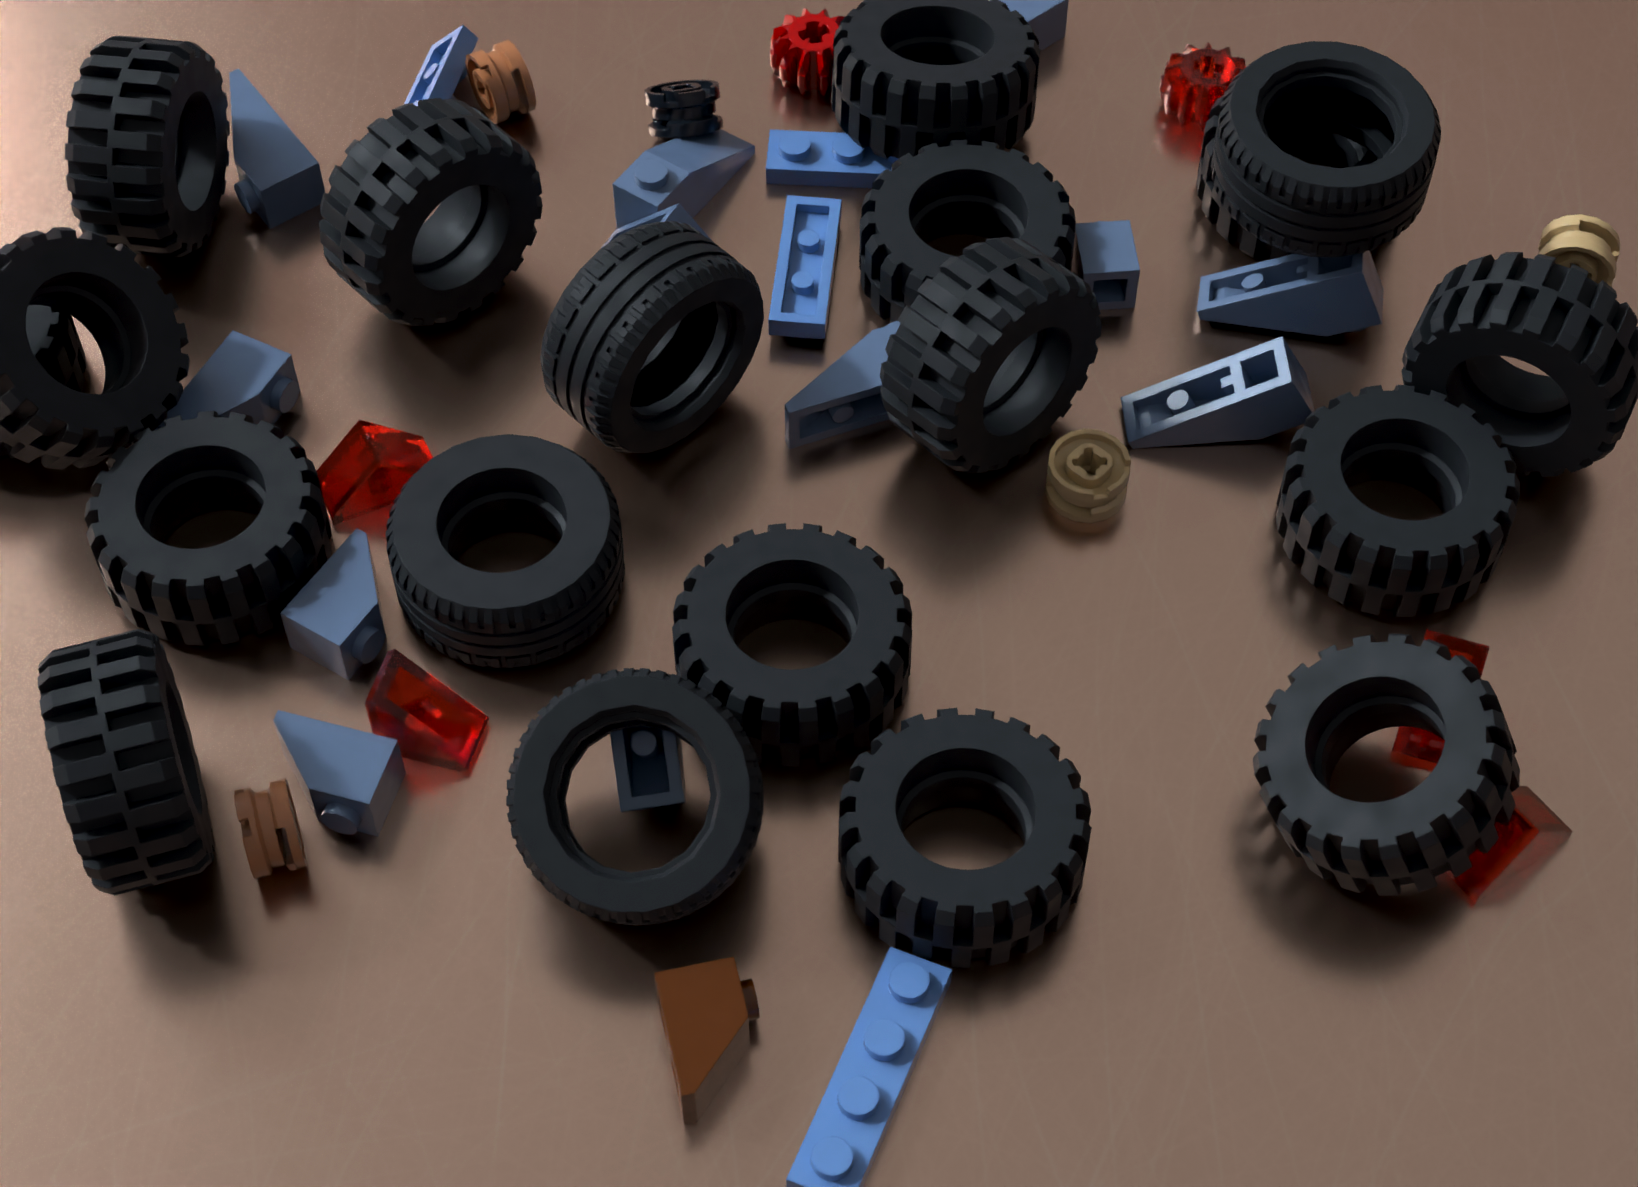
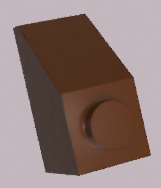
M734 956L654 973L657 1001L684 1125L698 1122L749 1049V1021L760 1019L753 980L740 981Z

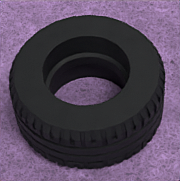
M504 434L479 437L452 446L430 459L410 477L391 507L390 518L386 525V545L399 604L402 607L405 618L408 619L410 626L416 629L417 634L422 639H425L426 643L436 647L438 651L449 655L451 658L463 660V662L494 668H513L542 663L559 657L585 642L587 638L596 632L597 628L606 622V618L613 611V606L619 600L625 576L622 527L617 500L611 492L609 483L605 481V477L597 471L593 464L562 445L534 436ZM520 529L534 531L558 543L539 562L511 572H483L469 568L456 560L462 551L474 541L488 534L503 530Z

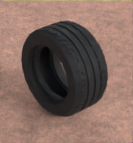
M1309 41L1286 45L1266 53L1241 70L1227 87L1220 107L1211 159L1213 186L1218 193L1220 202L1242 228L1262 242L1286 252L1309 257H1344L1364 253L1396 238L1414 222L1416 216L1421 211L1430 185L1441 139L1439 115L1423 86L1407 69L1385 55L1365 47L1341 42ZM1307 130L1339 134L1364 146L1378 160L1369 165L1347 168L1308 164L1283 152L1271 139L1281 134Z
M675 221L654 222L640 225L619 235L601 248L578 271L563 291L550 315L542 339L540 356L546 391L552 400L607 447L617 452L650 453L667 448L702 425L724 403L741 380L753 358L760 340L764 321L763 300L755 276L716 243L686 223Z
M624 668V671L619 672L617 669H614L604 674L591 675L592 679L586 681L584 678L576 682V685L562 690L563 694L559 697L555 695L546 707L537 712L539 716L536 720H531L527 726L526 733H523L519 739L521 744L519 748H515L514 760L510 764L508 771L511 776L510 780H507L508 796H506V806L509 807L507 816L511 824L512 838L516 840L517 844L515 846L522 855L527 868L532 871V875L541 882L545 889L552 893L555 898L583 914L599 920L624 925H652L680 919L696 912L698 909L710 904L715 898H718L734 882V879L740 875L746 862L752 855L764 814L763 780L755 751L734 715L717 698L712 696L710 692L697 686L690 680L687 681L681 676L667 674L660 670H656V672L651 671L649 668H640V670ZM639 726L669 731L691 745L706 766L711 797L704 827L687 851L662 867L637 872H626L605 867L585 853L570 829L566 796L572 770L591 745L613 731Z

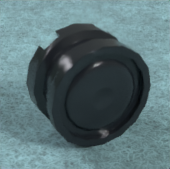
M702 79L681 80L657 84L644 90L646 105L652 108L653 122L648 124L651 136L662 138L689 137L711 133L723 127L722 117L713 114L716 112L715 101L720 98L717 81Z

